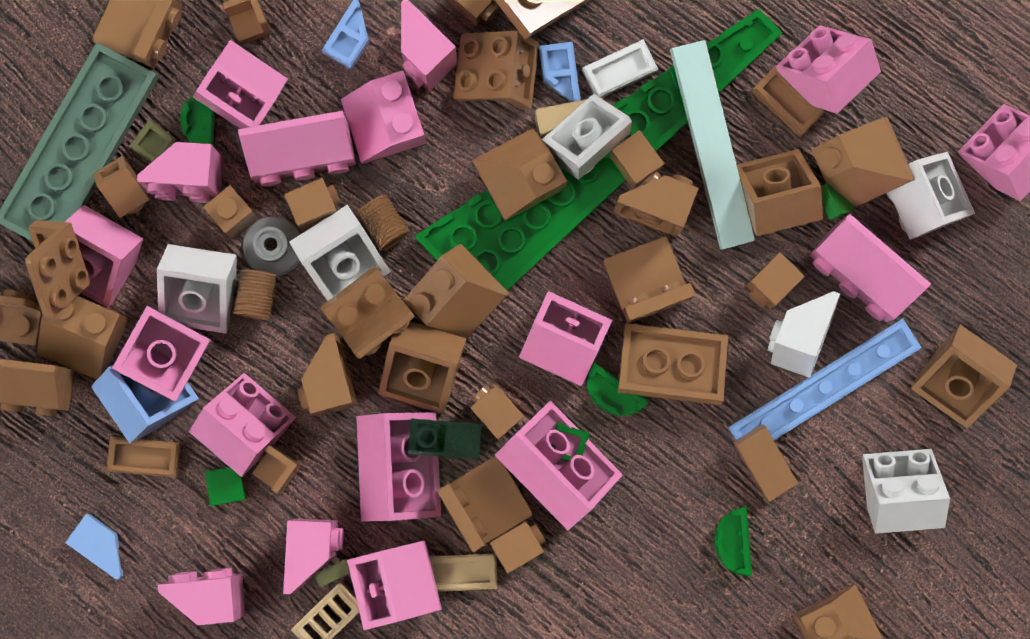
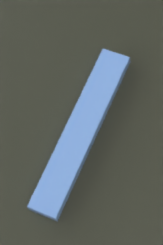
M901 319L812 374L810 378L804 379L727 428L736 441L763 424L773 440L922 347L904 319Z

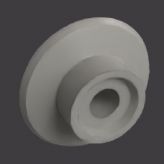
M269 216L259 219L248 228L244 235L242 243L244 259L252 270L272 273L277 277L285 275L292 271L300 261L289 241L301 233L291 221L285 218ZM270 240L277 241V247L273 251L266 249V244Z

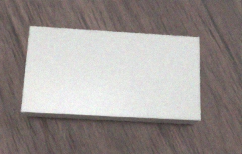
M644 39L582 68V72L593 94L601 98L658 71Z

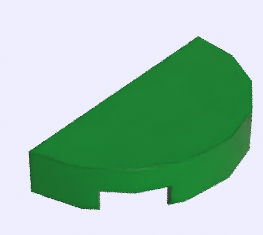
M192 95L187 102L185 101L180 115L182 132L190 143L211 144L215 148L216 112L194 99Z
M594 362L592 363L587 374V390L591 400L601 411L613 416H628L641 411L650 402L640 395L618 393L619 379Z
M747 506L731 510L720 519L714 531L713 545L717 558L725 568L738 575L752 577Z

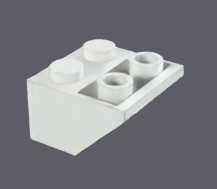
M932 449L863 454L862 462L867 509L875 534L945 528L950 497Z

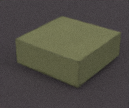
M148 120L129 145V148L152 163L175 142L179 141L151 120Z
M344 559L318 572L315 579L319 587L321 588L349 574L350 570L347 562L349 559Z

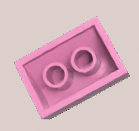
M343 111L238 129L250 177L255 183H260L261 186L277 185L281 183L282 178L294 177L295 180H307L314 178L316 172L327 170L329 174H341L348 172L350 166H356L350 127Z
M851 214L835 224L809 254L814 259L813 265L826 276L830 274L841 282L839 284L840 289L853 299L858 297L867 305L865 310L878 321L884 320L889 322L896 319L931 285L929 281Z
M550 400L495 456L569 530L595 507L623 474L589 439L587 443L585 442L586 447L583 456L576 455L581 437L557 431L555 427L558 422L570 428H578ZM565 454L572 456V458L568 462L562 461L560 459Z
M436 412L382 413L356 416L361 522L441 517V499L437 492L440 489Z

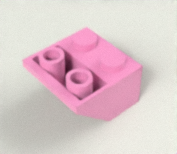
M821 25L813 30L805 40L776 66L777 71L812 106L836 114L881 72L872 39Z
M230 40L194 93L193 98L240 129L259 126L288 78Z
M1003 104L958 153L996 190L1021 201L1030 192V115Z
M175 142L137 175V182L147 189L148 193L155 194V199L175 201L176 196H189V201L208 203L210 198H214L221 193L224 158L211 144Z
M548 291L519 358L582 386L612 320Z
M243 373L203 407L189 433L239 476L243 477L267 453L265 451L267 446L274 445L296 417L248 375Z
M425 541L347 560L364 630L442 610Z
M232 568L213 569L204 572V577L198 578L197 571L175 573V575L168 576V582L158 585V592L196 625L234 622L245 616L242 573L232 574Z

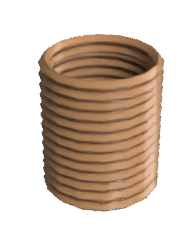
M387 195L374 198L362 206L356 213V217L360 220L371 240L377 245L379 251L389 249L410 233V229L405 225V222H403V219H401L398 211H396L392 202L387 198Z
M240 270V281L238 282L239 285H237L239 288H237L238 291L236 292L237 298L235 299L236 302H234L236 305H234L235 308L233 309L235 311L233 313L243 317L269 320L272 311V301H274L272 298H274L273 295L275 294L274 288L276 287L277 276L257 270Z

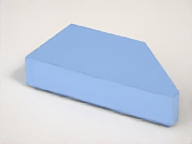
M359 0L352 1L322 49L323 54L351 71L369 44Z
M573 42L539 46L543 82L569 102L580 101Z
M86 514L65 543L110 576L120 580L123 577V569H121L117 533L92 515Z

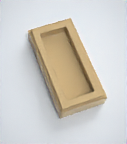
M496 553L429 556L438 592L498 589Z

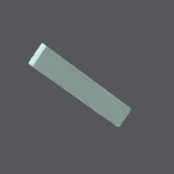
M703 40L672 48L670 53L720 250L753 242L755 237L706 41Z

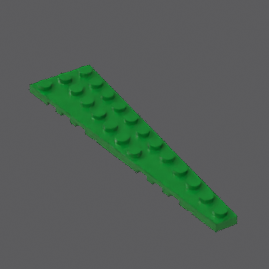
M757 9L721 33L714 40L706 43L718 93L723 91L782 35L783 32L760 9ZM674 65L655 79L642 85L640 89L625 99L623 98L612 105L628 115L632 120L630 134L623 141L640 130L656 152L688 123ZM611 151L589 173L584 174L579 180L561 168L557 162L567 180L566 189L507 221L503 219L487 189L414 237L436 261L443 254L462 244L509 291L614 193L626 179L610 159Z

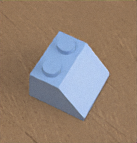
M113 365L108 367L91 386L130 444L157 430L199 400L188 382L175 402L112 369Z

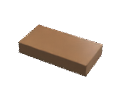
M775 65L751 92L796 135L801 137L824 114L825 110L812 106L777 71V65Z
M763 424L733 442L768 502L798 484L769 431Z
M110 437L106 472L178 478L182 443L138 439L130 444L126 438Z

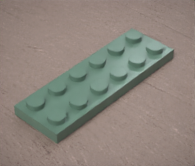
M96 42L0 209V224L33 242L28 227L34 221L65 222L78 209L86 205L97 187L93 173L112 161L159 76Z

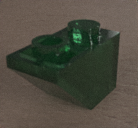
M411 418L408 454L479 460L482 424Z

